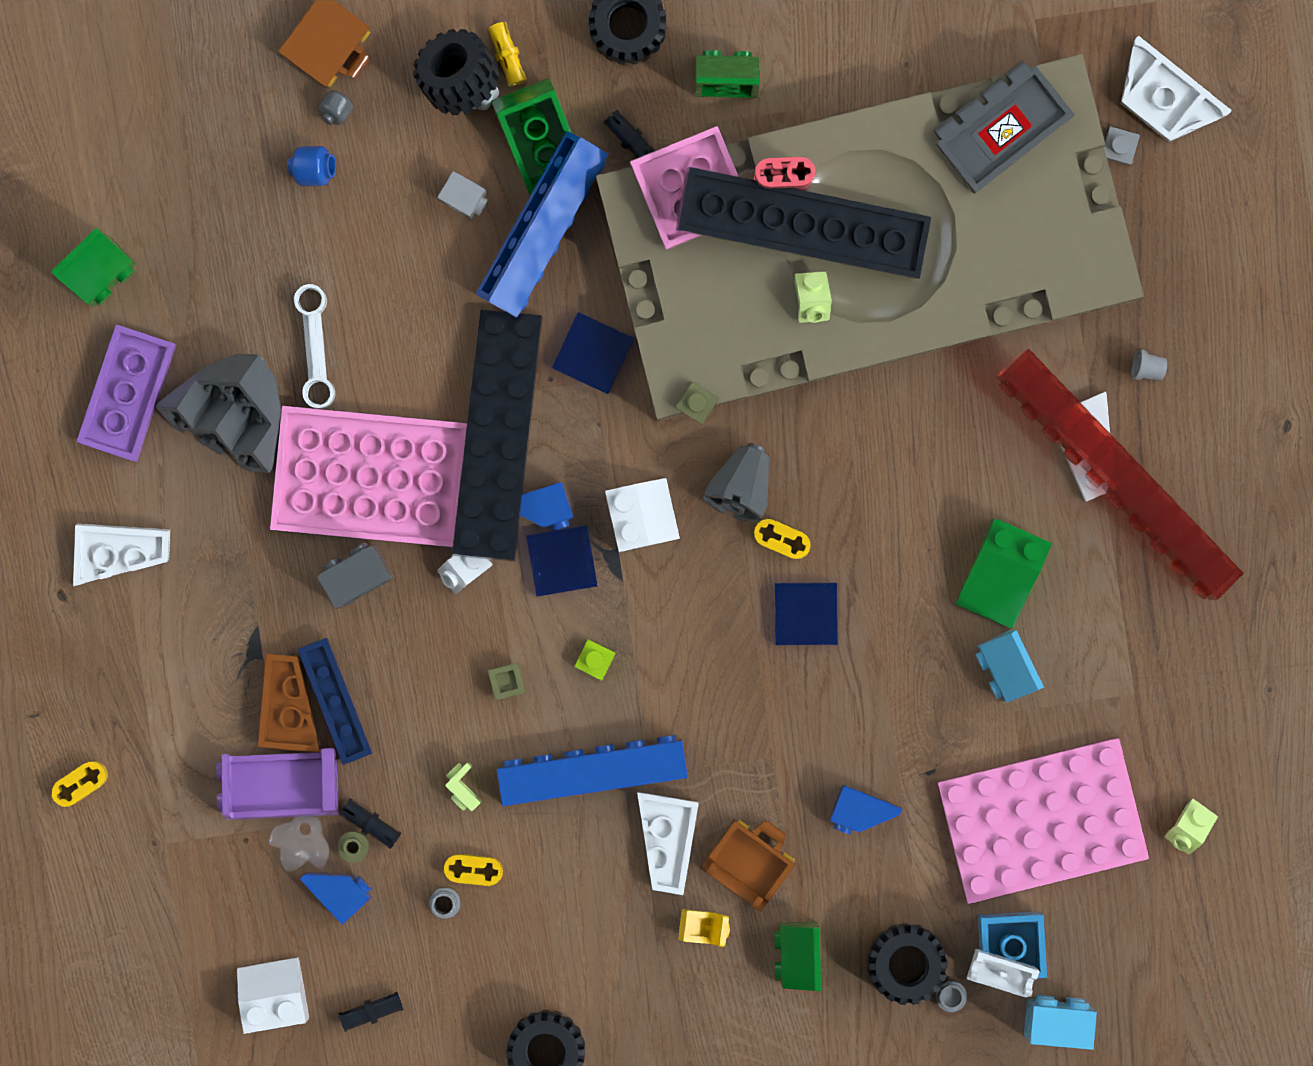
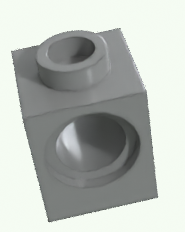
M454 171L437 197L440 202L471 220L474 214L480 216L488 203V199L484 198L487 194L484 188Z

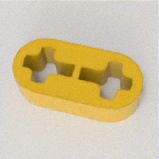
M762 520L754 529V537L757 543L789 558L800 559L810 551L811 544L807 535L775 520ZM768 524L773 525V532L781 535L780 541L769 538L767 542L763 541V534L759 532L760 528H766ZM797 536L801 537V544L805 546L804 551L798 550L796 554L791 553L792 547L783 543L785 537L790 540H795Z
M90 761L81 765L54 784L52 788L53 800L62 807H69L78 803L106 782L108 778L106 767L98 761ZM88 767L92 770L98 769L100 771V774L97 776V783L93 780L85 784L82 783L81 779L88 775ZM76 783L79 788L71 793L73 799L71 801L68 798L62 799L59 795L63 791L61 786L64 784L67 788Z
M454 854L445 862L444 873L450 881L455 883L492 886L502 878L503 866L499 860L493 857ZM456 860H462V866L472 867V872L464 871L460 877H456L455 872L450 870L449 866L454 865ZM487 863H492L493 869L498 870V875L495 874L491 880H487L484 873L475 872L476 868H485Z

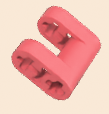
M805 157L767 158L760 161L756 166L753 180L757 181L764 188H794L806 191L814 180L816 170L812 161ZM783 169H787L785 182H782L783 175L780 172ZM797 170H802V175H805L803 180H798V175H795ZM764 171H770L771 176H773L772 182H767Z

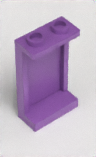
M334 748L321 749V752L250 756L222 754V762H217V781H222V793H217V810L222 812L226 820L339 815L337 753Z

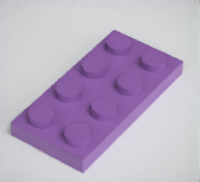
M116 324L76 442L137 462L176 344Z

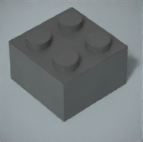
M363 543L348 551L351 557L341 561L340 558H336L321 566L323 572L317 575L335 609L343 608L395 579L378 546H369L368 543Z

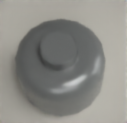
M334 90L327 92L318 105V111L322 116L321 119L329 125L343 124L353 110V104L350 99L341 92Z

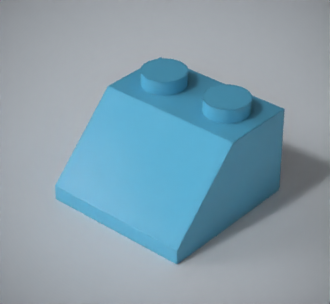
M1009 630L977 646L979 653L975 654L981 669L983 671L988 669L993 681L989 682V685L996 699L1002 697L1003 701L1007 703L1044 688L1017 630Z

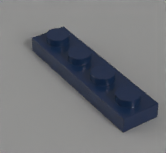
M324 638L299 648L298 652L342 764L345 765L372 754V749L329 639Z

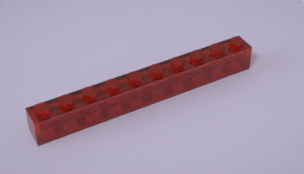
M1029 348L1021 351L996 376L1001 382L999 384L1000 389L1008 397H1015L1022 404L1020 407L1022 412L1033 421L1036 419L1044 427L1042 429L1043 434L1053 443L1058 442L1065 449L1063 452L1065 457L1076 466L1079 464L1087 472L1085 477L1096 488L1102 487L1108 494L1106 498L1109 503L1117 510L1123 509L1130 517L1128 519L1130 525L1138 532L1144 531L1151 539L1149 543L1152 548L1161 555L1165 553L1172 560L1171 567L1180 576H1187L1194 583L1192 588L1202 599L1218 600L1244 574Z

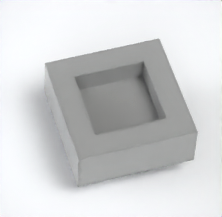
M1110 126L1104 146L1107 160L1131 166L1140 135Z

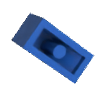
M556 483L523 494L520 516L544 528L550 526L552 531L570 526L568 520L573 519L574 516L563 483Z
M842 784L829 820L835 823L834 829L851 835L852 830L862 832L899 816L902 808Z
M307 872L300 878L342 925L372 898L369 893L371 887L361 876L355 878L352 874Z

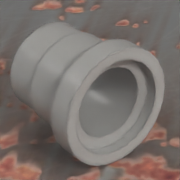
M1138 349L1132 362V379L1141 380L1145 378L1162 381L1167 370V359L1148 354L1147 350Z
M449 887L435 890L429 900L432 913L442 919L453 917L458 912L461 904L458 893ZM440 896L449 897L453 903L452 909L448 912H441L436 907V899Z

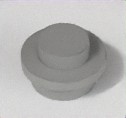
M946 981L940 985L941 989L936 993V1001L940 1008L947 1012L961 1010L967 1001L965 988L956 981Z

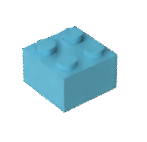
M1036 994L1035 999H1027L1024 1037L1030 1044L1093 1050L1097 1012L1082 998L1067 997L1066 1002H1058V1000L1054 999V996Z

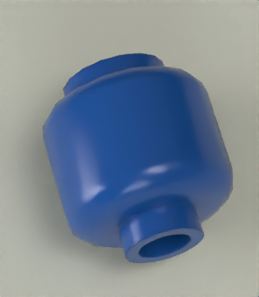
M324 146L298 147L293 157L289 158L288 172L300 186H324L335 176L336 160L334 155L329 153V150Z

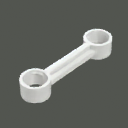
M307 284L300 287L294 296L295 306L303 315L308 381L303 387V398L309 406L316 409H324L330 406L335 399L334 386L327 380L321 313L327 305V298L323 290L318 286ZM308 289L319 292L322 297L320 306L311 312L305 311L299 302L301 294ZM317 382L325 383L330 391L328 401L321 405L311 402L308 398L309 388Z

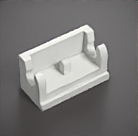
M975 949L966 979L1027 998L1032 995V985L1034 980L1038 978L1039 970L1028 964Z

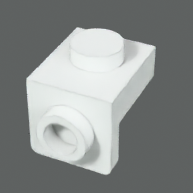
M452 556L437 571L444 585L457 594L488 570L492 563L489 559Z

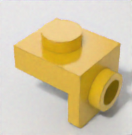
M682 909L678 940L724 947L730 932L729 917L712 911Z

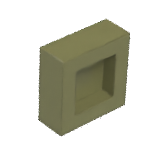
M693 381L676 408L702 425L719 398Z
M519 663L488 670L495 700L526 693Z

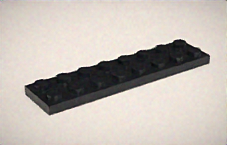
M688 167L675 230L920 279L931 217L794 188H764L755 180Z
M480 310L452 549L453 556L515 562L543 322L542 315L519 313L518 317H515L508 312Z

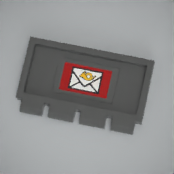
M1023 60L1005 74L1011 83L1009 87L1002 78H999L980 93L987 103L985 106L975 97L956 112V115L962 122L961 125H958L950 117L934 129V133L940 139L936 146L974 194L1075 115L1037 66L1030 69Z

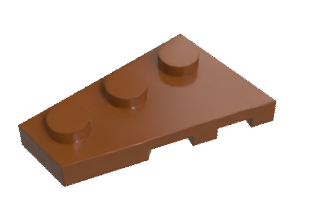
M266 654L258 747L321 752L298 656Z

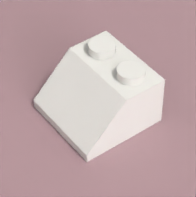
M666 478L605 491L619 552L680 539Z
M299 957L237 968L238 1003L244 1034L303 1024L309 1020Z

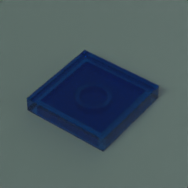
M578 312L552 369L608 395L634 338Z
M588 525L526 535L536 597L598 586Z
M775 583V645H838L837 583Z

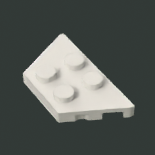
M1140 36L1134 40L1120 104L1166 141H1173L1227 116L1232 111Z

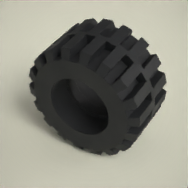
M594 0L592 3V9L589 11L588 17L590 37L596 45L600 54L603 53L606 59L611 62L616 60L618 64L625 65V62H631L634 65L638 64V61L642 59L644 61L648 60L653 52L656 53L659 50L666 32V13L661 0ZM632 7L639 10L645 16L646 28L639 37L632 40H622L612 34L609 28V20L611 15L620 8Z
M450 29L446 34L442 32L437 34V38L434 40L429 39L425 43L427 46L419 50V58L414 61L413 66L416 69L413 71V75L417 85L436 110L439 109L441 113L447 114L450 112L452 115H459L460 111L466 114L471 112V108L476 107L478 109L482 106V101H488L492 96L491 90H496L498 84L495 80L499 79L497 62L481 38L472 31L468 33L466 29H460L456 32L455 29ZM462 68L458 73H456L453 76H450L453 72Z
M902 923L900 926H890L887 931H882L878 934L879 937L876 941L873 940L870 946V953L867 956L868 973L876 989L888 1000L896 1001L902 1005H906V1003L915 1005L919 1004L921 1000H929L934 992L937 993L941 989L940 984L942 981L945 982L947 976L945 971L948 969V962L945 957L944 948L929 930L916 924ZM903 946H913L923 953L926 962L922 974L917 979L909 982L897 980L889 970L891 955Z
M542 1010L540 1013H530L525 1019L522 1018L511 1032L506 1051L508 1066H536L529 1059L527 1049L530 1041L540 1034L554 1035L563 1043L565 1049L564 1058L557 1066H583L585 1041L581 1035V1030L578 1026H575L570 1017L562 1016L561 1012L555 1011V1013H552L549 1010Z

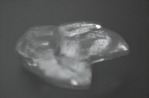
M316 816L295 817L290 823H281L273 829L269 837L268 843L270 845L282 848L280 859L286 872L298 869L307 860L315 867L322 869L328 859L329 844L321 835V822ZM302 823H308L311 826L310 834L305 835L300 831Z

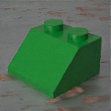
M780 923V930H774V949H780L781 962H775V981L781 980V985L784 989L821 991L820 927L818 923Z

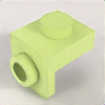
M827 273L795 274L794 283L799 305V322L817 323L828 321L830 319L832 299Z
M469 762L464 767L458 763L446 775L450 781L445 786L454 794L451 799L463 811L467 807L473 811L482 802L460 780L472 767Z
M1192 799L1185 806L1176 824L1166 833L1165 838L1172 842L1173 846L1178 850L1191 854L1203 844L1218 816Z

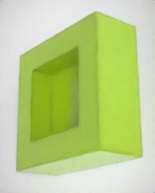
M588 639L574 667L602 681L616 653Z

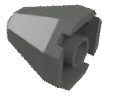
M748 443L747 446L740 445L709 482L702 501L723 514H726V510L734 512L733 518L760 523L767 507L769 456L764 453L765 449L754 443Z

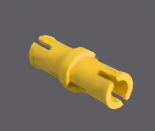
M500 22L488 27V32L497 53L495 58L503 68L508 87L526 82L527 78L518 58L520 53L518 47H514L506 22Z

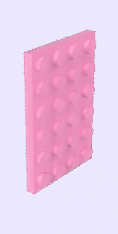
M282 406L270 530L453 547L467 423Z
M1118 737L937 782L968 904L1149 859Z

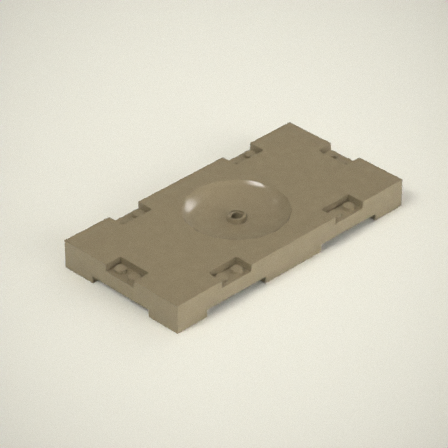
M1083 54L1036 65L1075 115L975 194L936 146L940 139L934 133V129L950 117L958 125H961L962 122L956 115V112L975 97L985 106L987 103L980 93L999 78H1002L1009 87L1011 83L1005 76L1006 73L934 93L928 92L749 137L747 140L726 145L738 177L753 180L756 166L763 159L805 157L812 161L816 170L814 180L806 191L931 217L920 279L707 236H700L665 250L632 167L597 175V184L657 421L685 415L676 406L693 381L719 398L714 406L717 407L718 405L1135 302L1143 298L1144 294L1122 208L1118 204L1104 149L1105 141ZM787 169L780 171L781 175H783L782 182H785ZM802 170L795 172V175H798V180L805 178V175H802ZM764 171L767 182H772L773 176H771L770 171ZM826 272L832 299L830 319L817 323H800L798 320L799 305L794 283L795 274Z

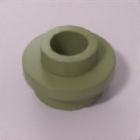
M348 832L338 842V853L347 862H359L368 854V840L359 832ZM353 841L358 844L359 849L356 853L348 851L347 845L349 842Z

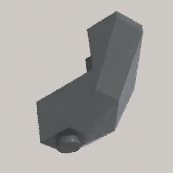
M234 354L207 365L156 405V408L173 428L182 433L185 431L195 433L201 437L200 443L219 455L223 451L229 453L235 458L237 465L251 472L270 473L272 470L281 406L275 376L266 366L267 363L261 356L257 354Z

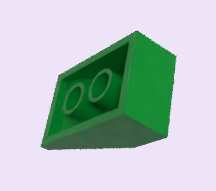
M706 50L703 51V55L696 56L695 97L757 98L760 86L759 57H752V52L736 51L734 56H721V51Z
M549 78L492 100L529 194L536 187L566 131L571 132Z
M95 228L51 273L84 302L93 307L96 303L100 306L106 302L112 295L110 290L118 282L121 284L125 283L134 274L135 271L132 268L137 263L112 237Z
M996 518L991 519L955 604L1013 629L1053 543Z

